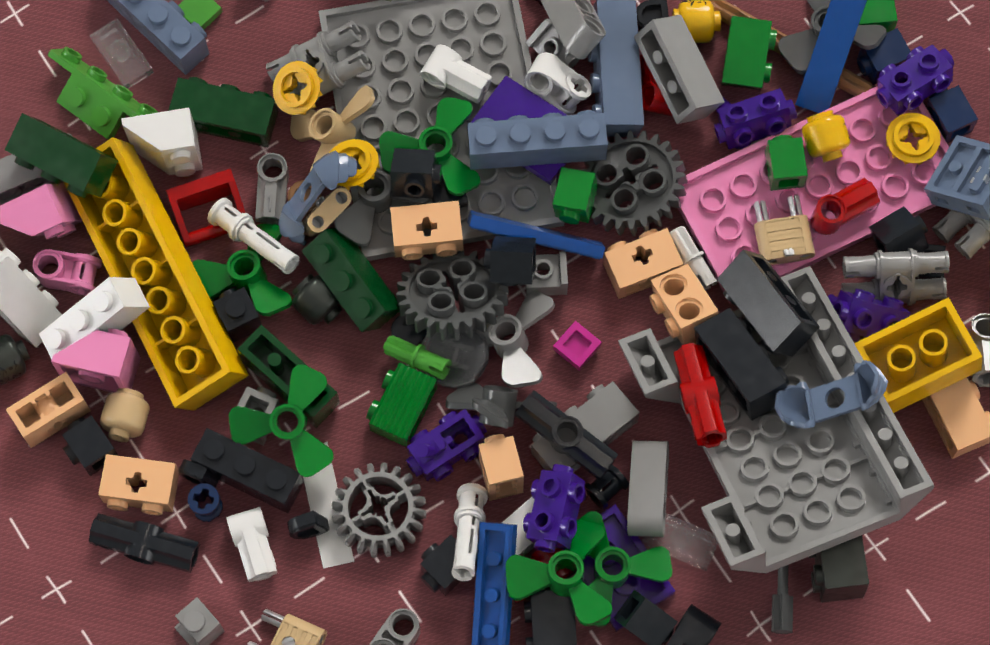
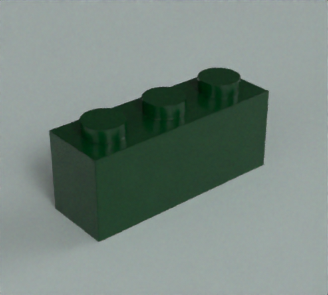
M178 77L168 110L190 108L196 130L199 133L267 148L269 147L279 112L274 98L265 92L254 91L253 94L240 91L233 85H211L197 77H189L188 79Z
M24 113L21 114L5 148V151L16 156L14 162L32 171L35 166L42 170L41 177L56 184H59L61 180L68 183L69 185L66 190L82 198H86L88 193L101 197L118 163L117 159L40 119Z
M336 228L325 229L302 250L308 261L361 332L380 329L399 312L396 297L358 246L340 235Z
M260 325L237 351L242 362L288 403L292 370L297 365L306 364L264 326ZM328 383L325 390L304 410L307 421L315 428L340 404L337 391Z

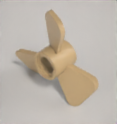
M367 85L360 88L340 115L330 108H322L317 112L311 108L306 112V115H292L290 131L293 138L300 142L315 139L321 143L313 164L328 154L339 143L355 139L356 128L351 121L373 105L375 96L372 88Z

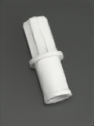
M684 226L673 229L670 235L683 264H689L705 291L711 288V284L712 286L716 285L718 280L714 277L703 258L705 255L704 251L698 250Z

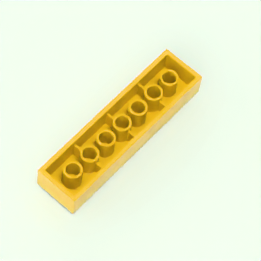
M112 137L96 148L118 160L102 196L98 197L88 193L86 198H82L69 191L68 193L109 276L135 278L150 306L149 309L132 322L174 408L195 411L249 376L133 144Z

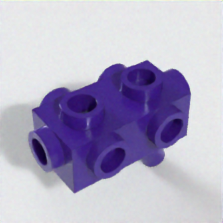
M932 44L925 49L922 46L914 48L908 54L906 61L898 66L895 64L887 65L882 69L877 79L878 90L876 95L880 103L885 108L890 107L899 116L907 110H914L924 99L935 92L940 93L944 91L953 81L954 60L946 49L938 51Z
M781 88L731 104L723 97L725 102L716 109L719 123L714 124V130L719 143L725 142L728 150L732 148L743 149L750 146L753 141L782 133L786 128L792 126L791 120L797 118V113L793 101L785 99Z
M856 288L854 293L840 290L838 297L833 294L828 295L852 341L858 342L861 336L868 337L909 317L911 312L903 308L904 302L890 296H884L883 301L874 299V294Z
M466 409L459 413L452 411L441 418L439 421L440 425L430 432L425 429L414 435L410 439L411 444L407 446L410 457L405 460L412 473L416 477L422 474L426 481L433 477L436 481H440L454 471L452 465L462 458L465 462H470L478 457V444L484 443L485 436L483 434L487 430L484 424L479 422L477 415L471 417ZM463 434L468 440L460 445L455 443V437Z
M554 464L552 471L541 470L540 479H535L532 483L531 495L534 499L532 513H527L524 517L523 529L526 533V538L535 543L534 548L537 550L554 553L556 548L570 549L572 538L576 534L579 507L586 498L585 481L574 474V469L569 466Z

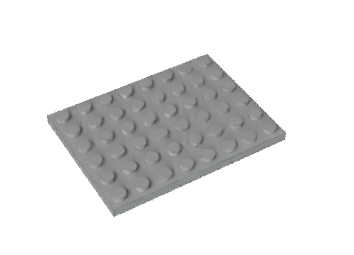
M378 0L318 11L323 32L329 33L347 24L349 21H353L360 30L355 35L360 34L362 39L339 50L337 58L338 61H341L362 50L369 59V62L364 64L369 63L371 69L347 80L344 88L333 90L336 112L340 115L360 88L365 85L372 88L375 96L373 105L351 122L356 128L355 139L362 138L376 149L380 168L377 170L385 172L381 165L380 136L386 131H392L419 139L421 133L426 128L436 125L438 103L446 97L466 100L472 104L473 111L471 116L452 135L453 156L470 167L467 123L472 121L505 76L526 88L524 79L532 63L529 48L525 43L527 38L519 0H392L391 2ZM438 44L453 49L462 57L464 62L492 76V82L483 100L478 104L447 87L445 89H438L427 83L420 76V71ZM436 143L430 145L428 150H435L437 153L445 147ZM522 166L474 170L480 176V185L466 193L468 206L460 208L463 244L494 239L497 234L470 228L467 223L470 210L546 229L564 226V222L555 217L552 206L557 188L556 178L550 185ZM357 186L351 187L353 203L359 199ZM373 187L367 191V194L378 196L384 190L379 187ZM393 199L390 207L410 206L417 204H412ZM390 207L382 213L375 214L371 242L369 245L361 247L362 253L368 261L395 256ZM424 229V236H431L430 229Z

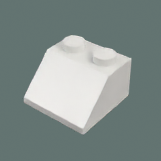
M190 108L121 118L130 144H133L136 152L167 174L186 177L193 175L195 171L203 170L198 133Z

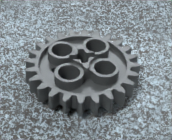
M629 130L627 139L622 140L620 135L615 133V142L611 144L608 141L606 160L584 161L587 169H581V171L596 174L598 188L591 212L594 224L598 225L603 222L604 229L607 232L615 225L620 236L625 228H629L632 236H635L638 227L642 226L646 232L650 230L649 224L652 222L658 227H662L660 217L665 216L672 219L673 215L670 207L681 208L678 197L686 196L683 185L688 183L686 174L683 173L686 170L684 163L679 161L681 158L678 150H672L668 140L661 144L658 134H655L648 140L646 131H642L639 138H634L632 130ZM636 159H644V161L640 164H632V162ZM615 176V179L611 182H603L605 178ZM655 183L662 184L659 188L655 190L648 189L651 185ZM633 201L628 207H620L623 202Z
M458 251L457 255L448 257L432 254L433 259L430 260L423 256L420 258L421 265L410 263V272H402V281L397 282L398 292L396 296L400 316H405L407 325L415 323V332L417 333L426 328L428 338H431L436 332L440 333L441 340L443 341L447 338L448 334H453L457 341L463 332L472 338L473 329L477 328L484 333L486 332V323L496 325V316H503L504 306H508V286L490 282V269H485L484 267L485 257L479 260L477 251H473L469 256H466L464 251ZM444 275L447 276L450 282V287H447L446 278ZM455 300L459 302L460 312H458L455 306Z

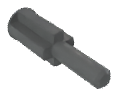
M789 565L778 569L777 595H772L771 632L776 634L793 633V596L788 594Z

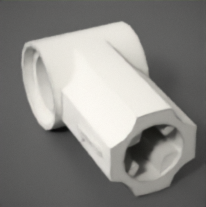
M441 44L436 46L420 71V76L430 85L438 89H445L447 87L477 104L483 100L492 82V76L464 62L456 51Z
M261 507L226 517L234 545L239 549L248 581H261L277 574V566L267 539L269 533Z

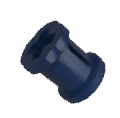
M201 483L190 490L188 504L198 520L211 522L221 515L223 502L218 491L212 485ZM206 497H210L212 504H206L205 508L201 509L198 502H204Z

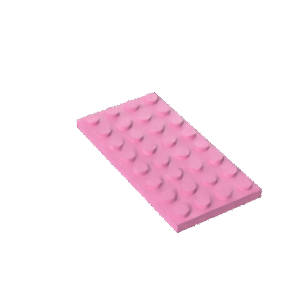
M878 86L825 110H833L834 115L838 114L844 118L851 143L846 149L841 150L843 157L823 163L822 157H811L808 154L802 134V127L808 123L807 119L786 128L778 135H771L687 174L688 183L683 185L686 196L678 197L681 203V208H678L700 250L704 251V257L717 279L743 249L759 254L754 224L757 223L754 203L759 201L760 205L761 200L765 201L769 220L788 217L791 215L787 198L793 196L794 201V195H798L802 213L808 217L815 256L807 260L771 265L776 273L782 277L815 264L871 237L872 234L869 226L903 206L913 216L935 207L936 205L931 203L924 188L949 148L943 135L940 132V146L933 158L923 162L921 165L917 163L905 165L902 160L893 158L892 152L886 147V131L889 124L898 116L890 107L885 108L880 103L876 95ZM923 102L914 110H907L902 113H920L934 122ZM908 130V136L904 142H910L916 150L917 143L921 139L920 137H914L910 130ZM780 135H791L792 138L802 137L808 173L804 187L770 191L765 159L768 140H772ZM863 178L873 183L880 199L878 206L843 224L834 234L822 235L813 229L811 215L820 198L828 194L833 195ZM821 211L825 218L836 219L831 211ZM719 283L721 289H722L723 292H724L725 289H724V288L721 286V284Z

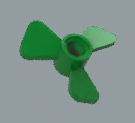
M443 98L437 106L436 125L426 128L421 133L419 139L392 131L384 132L379 139L383 170L390 174L394 148L428 150L430 145L437 143L445 147L442 151L436 153V164H442V176L447 191L454 196H461L477 188L480 185L479 174L474 170H470V167L453 156L452 135L471 116L473 111L472 104L469 101L457 98Z
M256 225L277 241L282 237L279 225ZM248 246L247 250H239L232 254L227 261V265L199 259L192 262L211 301L235 286L237 290L245 287L248 295L252 298L257 313L262 316H271L292 306L293 300L290 294L267 281V274L261 263L264 257L250 246ZM252 270L251 273L242 275L244 272Z
M300 364L295 366L291 373L288 404L276 407L271 414L243 406L233 407L229 412L232 440L235 443L244 445L272 432L281 439H290L297 471L303 477H311L330 465L334 459V453L327 445L305 431L307 416L304 412L327 387L326 376L315 369ZM288 411L293 412L298 419V425L292 432L283 431L279 425L280 416Z
M590 511L580 518V520L600 524L605 530L603 540L588 555L595 560V580L589 587L607 599L611 605L613 589L624 585L629 575L662 583L671 578V557L665 547L657 546L629 557L623 549L614 546L610 547L600 513ZM613 560L621 565L622 571L617 575H609L605 573L602 565L607 561ZM610 616L594 625L597 627L606 626L610 621Z
M578 519L577 531L572 538L570 549L554 554L548 564L520 555L510 556L505 566L508 595L513 600L519 601L549 587L558 596H570L577 620L582 625L592 626L608 618L612 613L611 603L583 583V560L603 540L605 535L603 526ZM566 568L573 571L575 575L570 579H563L556 572Z

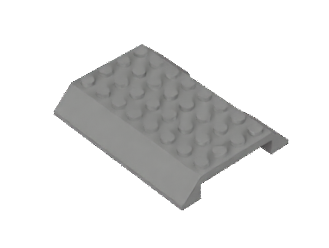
M811 266L780 277L820 328L793 357L779 353L775 355L769 352L770 361L774 367L780 366L788 377L789 385L796 386L799 382H806L809 389L854 375V364L862 363L864 360ZM740 309L733 311L737 318L742 317L743 313ZM750 327L751 336L758 343L762 340V337L757 330ZM651 328L618 340L619 346L645 398L680 403L685 412L679 387L681 381L673 353L682 345L678 337L673 339L669 336L657 341ZM708 362L710 375L715 377L721 401L720 411L727 439L716 447H702L727 497L701 507V510L731 570L769 573L902 519L934 489V483L884 395L867 410L862 411L859 409L816 423L815 427L807 429L788 425L781 420L775 408L751 421ZM837 389L829 394L827 403L830 408H837L842 405L845 399L844 391ZM686 414V416H687V418H688V420H689V422H690V424H691L690 415H689V414Z

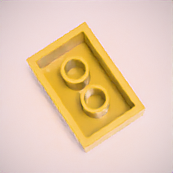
M949 297L854 343L863 360L870 361L876 365L888 380L887 388L883 395L893 413L982 370V355Z

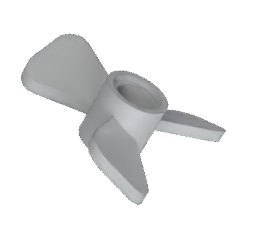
M535 291L528 294L516 316L511 314L497 316V324L486 323V332L484 333L476 328L483 336L487 348L494 346L497 354L503 358L502 380L507 386L512 388L536 385L543 379L542 372L526 354L529 341L524 331L550 314L555 307L553 299L541 292ZM515 334L511 339L503 340L505 336Z

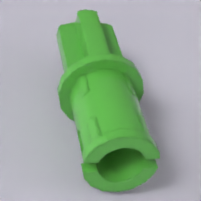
M391 335L383 346L386 355L408 364L413 369H419L431 374L440 380H444L450 371V368L446 367V365L450 367L452 361L426 350L423 344L416 346Z

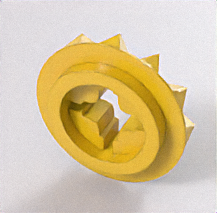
M293 61L279 70L273 83V97L277 106L283 112L290 115H306L309 109L316 108L315 102L318 97L323 95L320 91V83L323 80L318 77L317 69L306 62ZM297 82L307 84V86H305V88L300 91L301 96L298 94L289 93L292 92L293 89L298 87Z
M920 113L899 115L889 124L886 131V147L892 152L893 158L902 160L905 165L909 163L921 165L923 162L932 159L940 146L938 127L930 118ZM908 130H910L914 137H920L921 139L917 143L916 150L910 142H904L908 136Z
M360 139L346 140L336 145L330 151L336 150L338 153H346L348 156L355 158L361 168L357 169L354 177H348L346 182L338 183L337 187L343 186L347 190H350L353 186L363 188L364 182L369 179L374 180L375 171L380 168L379 155L376 149L367 141Z

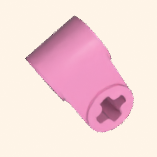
M45 249L35 255L32 267L43 287L86 296L96 288L94 281L97 269L102 266V260L88 254H74ZM46 265H58V269L54 273H42Z

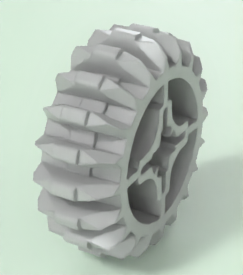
M369 463L367 464V474L363 475L359 468L354 469L355 481L347 476L343 478V483L348 488L347 490L336 488L335 494L342 500H336L331 503L332 509L339 511V513L332 516V521L335 524H342L336 529L338 536L349 534L345 540L346 546H353L359 541L357 553L363 554L367 546H369L371 557H377L378 548H383L385 556L390 557V546L395 545L399 552H403L405 549L401 540L405 539L411 544L416 541L415 536L410 530L422 532L423 525L416 520L425 519L427 516L426 511L419 508L426 504V499L424 496H416L421 491L420 484L409 486L413 480V476L410 473L405 474L401 479L399 478L401 475V468L399 466H395L390 474L388 473L387 463H381L380 472H375L373 464ZM386 485L399 492L395 494L393 491L384 495L378 493L373 486ZM363 492L366 504L358 511V516L351 519L350 510L356 496ZM372 498L376 505L381 504V508L383 505H386L384 507L386 522L382 516H377V512L375 515H372L374 513ZM407 501L408 512L406 518L396 529L393 524L392 515L400 509V504ZM371 525H377L382 528L385 535H370L358 528L361 526L366 528Z

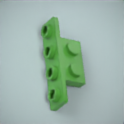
M64 47L49 51L48 56L72 73L56 102L106 139L116 135L122 124L121 118H125L126 115L134 117L158 113L150 105L140 104L132 98L133 93L126 87L118 84L115 85L107 79L108 75L103 70L81 60L82 55L74 49Z

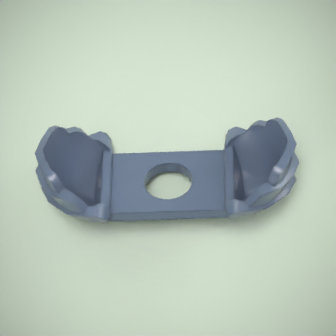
M335 150L324 155L313 164V169L291 200L287 201L282 208L278 223L282 236L288 237L292 242L305 246L307 242L304 240L305 235L303 234L305 231L302 223L303 217L325 187L334 190L338 183H344L348 180V177L356 175V159L348 156L346 153H338ZM312 186L309 197L304 201L307 189Z
M864 360L862 363L854 364V375L809 389L806 382H799L796 386L789 385L784 390H779L775 399V410L781 420L790 426L803 429L815 427L816 423L859 409L862 411L869 409L885 393L888 380L876 365ZM837 389L843 390L845 399L842 405L837 408H830L827 403L829 394Z

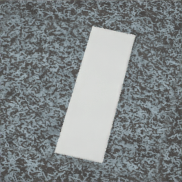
M331 463L315 475L303 477L310 511L314 510L327 518L330 530L316 536L323 569L354 562L351 546L348 547L345 544L348 534L338 536L336 529L342 524H335L332 521V516L339 513V511L333 510L331 503L340 500V498L335 494V490L338 487Z

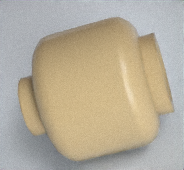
M119 388L117 392L110 393L106 397L100 417V425L109 432L108 437L118 442H128L129 438L142 435L150 406L144 400L142 393L129 388Z

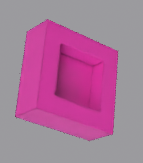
M575 321L553 345V350L580 371L601 347L602 342Z

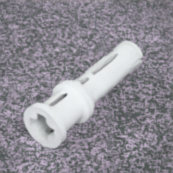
M227 198L219 199L211 207L207 217L208 222L213 226L219 225L227 231L230 239L238 242L243 241L285 274H290L296 269L300 257L258 228L251 215L239 212Z
M476 483L463 484L458 488L456 495L459 507L454 513V522L458 530L451 573L455 579L460 581H469L472 579V576H475L479 523L486 520L483 506L488 500V491L485 487Z

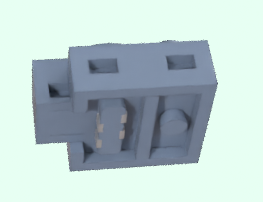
M956 135L924 188L933 205L990 221L989 143Z

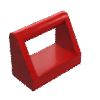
M231 168L166 190L186 248L228 234V232L219 225H209L188 233L181 211L232 194L237 210L241 213H246Z

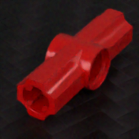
M694 343L681 345L673 353L681 381L679 387L686 414L690 415L695 440L698 446H705L706 448L719 446L722 441L727 439V433L720 411L721 401L715 377L710 375L703 345H695Z

